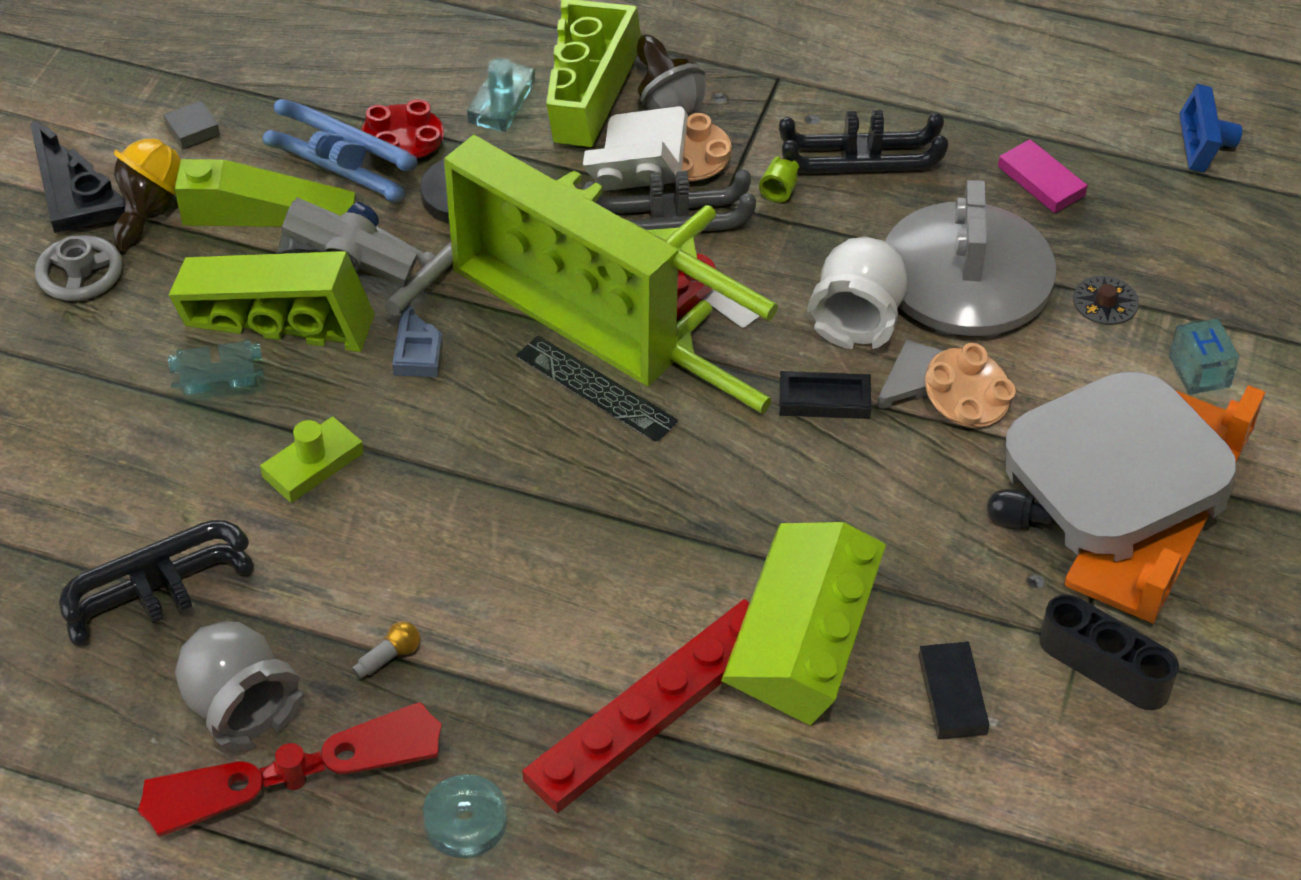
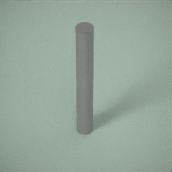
M451 242L406 282L404 287H401L385 302V308L388 313L394 316L398 315L453 264Z

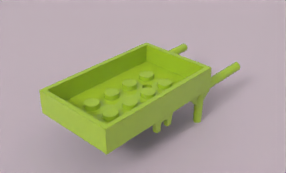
M474 134L444 158L454 272L647 387L675 362L762 414L767 411L772 400L769 396L694 353L691 333L712 312L713 309L710 303L701 300L677 321L678 270L768 321L775 316L778 310L777 303L697 259L694 239L716 218V212L711 206L705 205L679 228L645 230L595 203L603 193V186L595 182L587 189H577L575 186L581 182V174L575 170L558 180H554Z

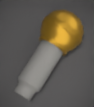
M406 621L394 623L384 637V641L358 659V663L352 667L354 674L361 680L366 675H372L394 657L415 652L421 640L416 626Z

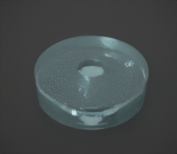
M463 774L441 781L429 792L423 805V822L428 840L437 850L451 857L473 858L487 853L501 841L507 828V805L504 795L494 783L480 776ZM464 812L473 814V817L467 820L457 818L459 814Z

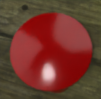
M421 99L411 100L407 104L373 105L366 110V119L361 131L408 151L416 159L435 151L441 145L444 138L442 122L431 112L430 104Z

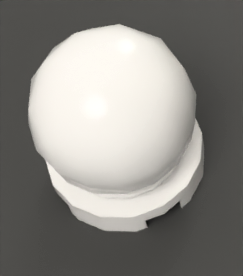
M867 236L848 239L835 247L825 260L821 270V280L816 284L807 306V312H811L816 321L814 326L816 332L830 343L845 349H853L854 343H872V349H875L889 341L898 320L897 309L902 303L908 288V272L903 258L887 241Z

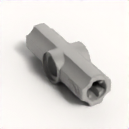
M298 197L292 202L281 228V235L318 251H347L355 271H358L360 268L402 287L408 281L419 255L418 249L378 233L375 225L359 214L347 212L339 216Z

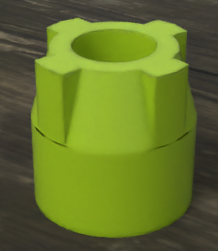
M779 156L775 157L759 182L761 194L766 199L776 203L788 200L798 181L797 170L800 167L795 160L791 162L787 159H781Z

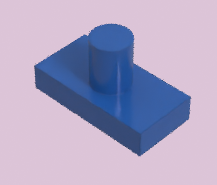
M1196 84L1179 115L1189 169L1204 173L1221 146L1236 148L1242 137V126L1237 123L1219 120L1212 87Z

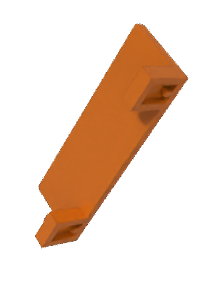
M1248 385L1241 400L1238 402L1231 399L1225 410L1175 390L1228 444L1237 463L1254 430L1266 392ZM1205 510L1133 544V557L1115 562L1114 554H1096L1082 549L1071 566L1064 584L1070 589L1154 624L1210 514Z

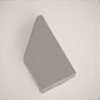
M906 339L880 392L877 407L885 409L892 407V402L913 396L915 399L928 396L925 387L926 370L932 359L942 350Z

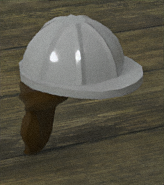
M649 34L642 35L638 40L637 54L640 60L647 66V74L638 87L643 107L648 110L680 106L684 108L688 117L696 113L704 100L706 92L705 73L702 67L693 59L670 58L662 42Z

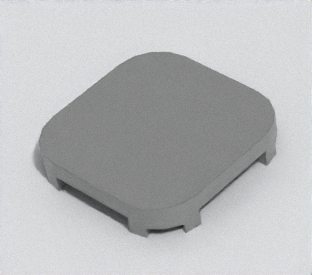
M1120 372L1094 381L1026 412L1012 423L1006 433V473L1012 484L1021 481L1063 529L1065 532V546L1077 555L1084 549L1096 554H1114L1115 562L1133 557V544L1205 510L1213 518L1227 509V501L1234 489L1236 462L1235 456L1228 444L1170 385L1156 376L1142 372Z

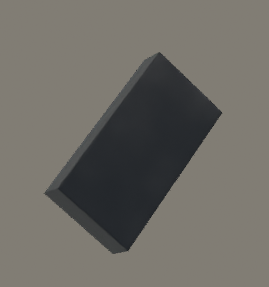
M780 371L779 416L870 419L871 374Z
M969 641L920 646L919 660L937 739L988 735L990 724Z

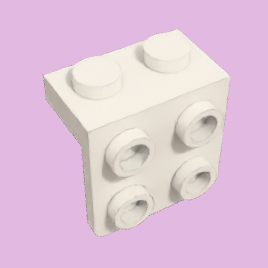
M677 106L613 115L608 121L605 148L585 151L583 167L596 183L603 186V191L650 186V173L660 172L663 179V184L675 183L676 172L682 170L688 114L683 107Z

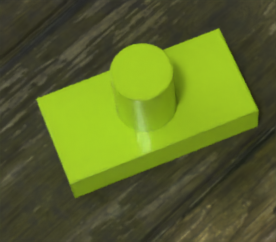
M334 416L322 424L313 420H305L294 427L295 442L261 464L260 469L262 477L290 503H293L364 453L363 443Z

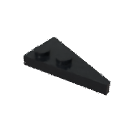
M39 121L30 123L54 233L118 220L125 212L126 205L124 198L112 188L111 181L103 174L94 171L93 165L74 149L68 151L59 143L57 134L51 129L42 126Z

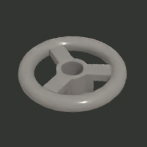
M91 235L69 236L53 243L40 255L35 265V279L39 287L46 294L56 299L65 301L91 299L106 292L116 283L122 271V257L118 249L103 238ZM92 249H95V250H98V251H101V252L94 255ZM51 263L66 270L68 276L66 287L55 284L49 278L48 269ZM109 265L107 273L100 280L82 287L83 279L89 276L92 270Z

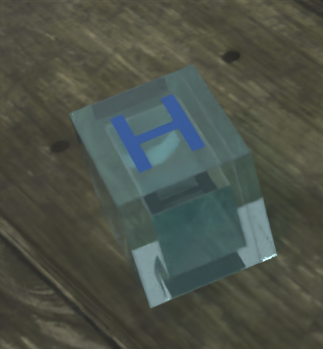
M1219 318L1200 322L1194 321L1176 326L1169 352V358L1188 395L1230 388L1240 358Z

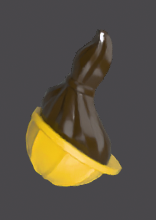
M141 139L127 146L123 152L116 149L113 153L117 157L114 176L126 205L125 212L117 220L113 230L114 245L119 252H126L130 245L138 241L148 219L157 217L169 209L172 205L173 197L176 195L175 185L180 158L174 149L159 139Z

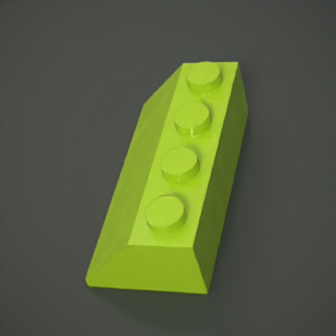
M845 522L781 523L776 530L721 681L811 726L836 700L886 544Z

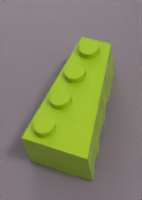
M347 251L185 257L169 293V297L184 325L188 327L241 334L242 329L247 328L262 334L264 338L281 340L283 334L306 337V343L309 345L324 347L326 341L345 343V350L355 352L362 351L375 316Z

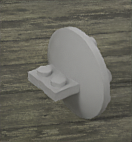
M967 180L964 198L957 197L956 202L934 204L909 214L891 230L885 240L903 258L908 272L907 293L899 308L913 319L933 328L940 335L957 334L984 336L987 338L997 337L1003 332L1024 325L1037 316L1046 306L1053 292L1056 263L1048 242L1035 227L1021 217L1002 208L986 204L985 181Z

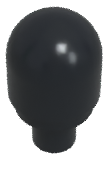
M1000 489L990 496L987 503V512L990 519L1000 526L1022 529L1023 527L1030 528L1032 522L1050 525L1053 523V518L1039 503H1035V497L1025 491Z

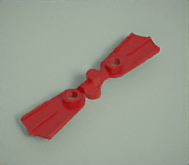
M417 702L330 736L324 742L321 753L320 751L311 754L304 753L299 745L287 743L277 749L275 762L259 769L249 762L238 761L144 780L143 795L138 813L151 825L157 836L162 837L252 801L260 793L263 784L264 787L283 782L286 788L298 790L305 785L306 775L324 771L325 766L337 774H350L438 757L442 724L428 712L421 702ZM343 751L354 753V756L348 760L337 758L338 754ZM245 781L248 783L242 790L235 791L230 789L235 782Z

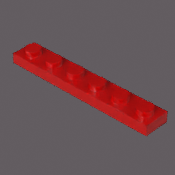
M744 598L522 770L523 782L557 814L723 683L721 681L750 603Z

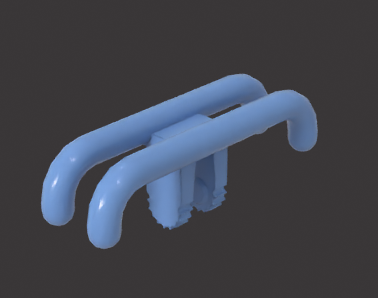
M279 99L275 102L274 110L278 115L298 120L321 131L313 133L310 141L305 142L291 135L269 130L263 134L262 140L265 145L292 153L384 195L385 199L391 203H400L405 199L406 194L402 186L362 168L361 165L367 151L396 164L402 171H413L417 167V159L413 154L305 105L285 99Z

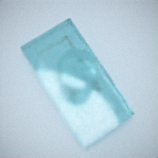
M503 58L490 61L488 64V76L467 110L468 123L506 132L535 82V69L513 64Z

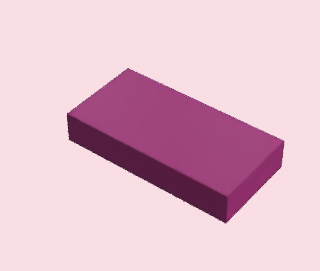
M1031 139L999 156L998 167L1054 213L1086 196L1088 185Z

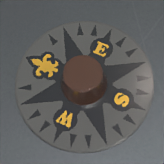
M1111 276L1089 277L1081 281L1073 293V302L1078 312L1085 318L1099 324L1114 325L1126 322L1136 314L1139 306V299L1135 290L1128 283Z

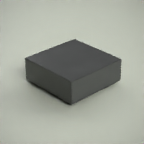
M201 100L163 114L166 127L182 149L220 135L218 123Z

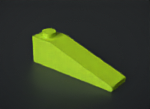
M181 159L175 185L182 226L282 227L286 214L297 197L339 216L346 213L356 202V194L353 191L230 160Z

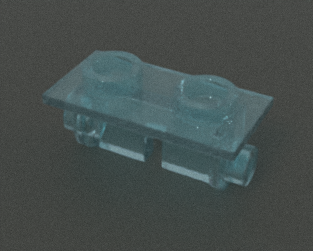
M250 339L240 342L219 344L220 362L211 363L209 346L184 350L178 349L175 355H168L170 373L179 372L180 380L173 381L171 387H182L183 394L189 395L211 391L210 383L228 380L229 388L255 385V376H261L265 373L264 368H254V361L262 360L260 343H250Z

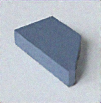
M408 305L401 311L392 364L393 375L438 377L443 349L442 333L432 324H426L415 314L414 308Z

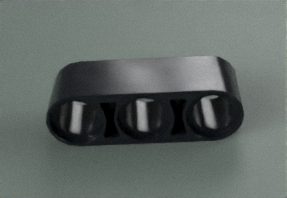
M1062 594L1055 596L1049 601L1039 636L1040 645L1046 653L1136 707L1144 710H1156L1167 704L1179 670V663L1174 653L1079 597Z

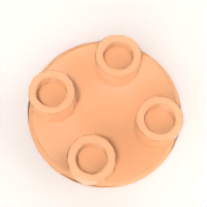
M694 113L687 119L681 171L687 170L688 182L700 181L716 175L726 167L731 158L732 145L728 135L721 128L712 124L711 118L708 115Z
M968 343L963 348H950L940 352L929 363L925 374L926 391L936 409L949 420L967 427H986L998 422L1008 411L1011 400L1016 393L1013 382L1007 378L1001 367L988 357L985 348L977 343Z

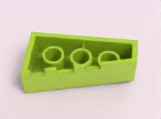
M561 0V19L558 20L557 26L558 41L554 47V68L551 69L546 102L553 142L593 147L638 55L637 44L641 37L637 6L583 0Z

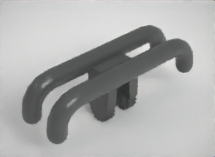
M743 169L735 174L734 183L727 188L689 192L687 170L677 171L675 193L662 194L664 185L660 172L650 173V195L613 198L601 195L595 202L614 214L651 212L652 219L628 221L635 223L645 230L679 228L692 217L688 215L689 209L703 208L705 205L711 207L725 206L739 200V205L735 210L716 214V218L702 232L737 228L752 217L756 207V198L754 195L747 193L751 184V174ZM586 182L583 186V190L589 188L595 182Z

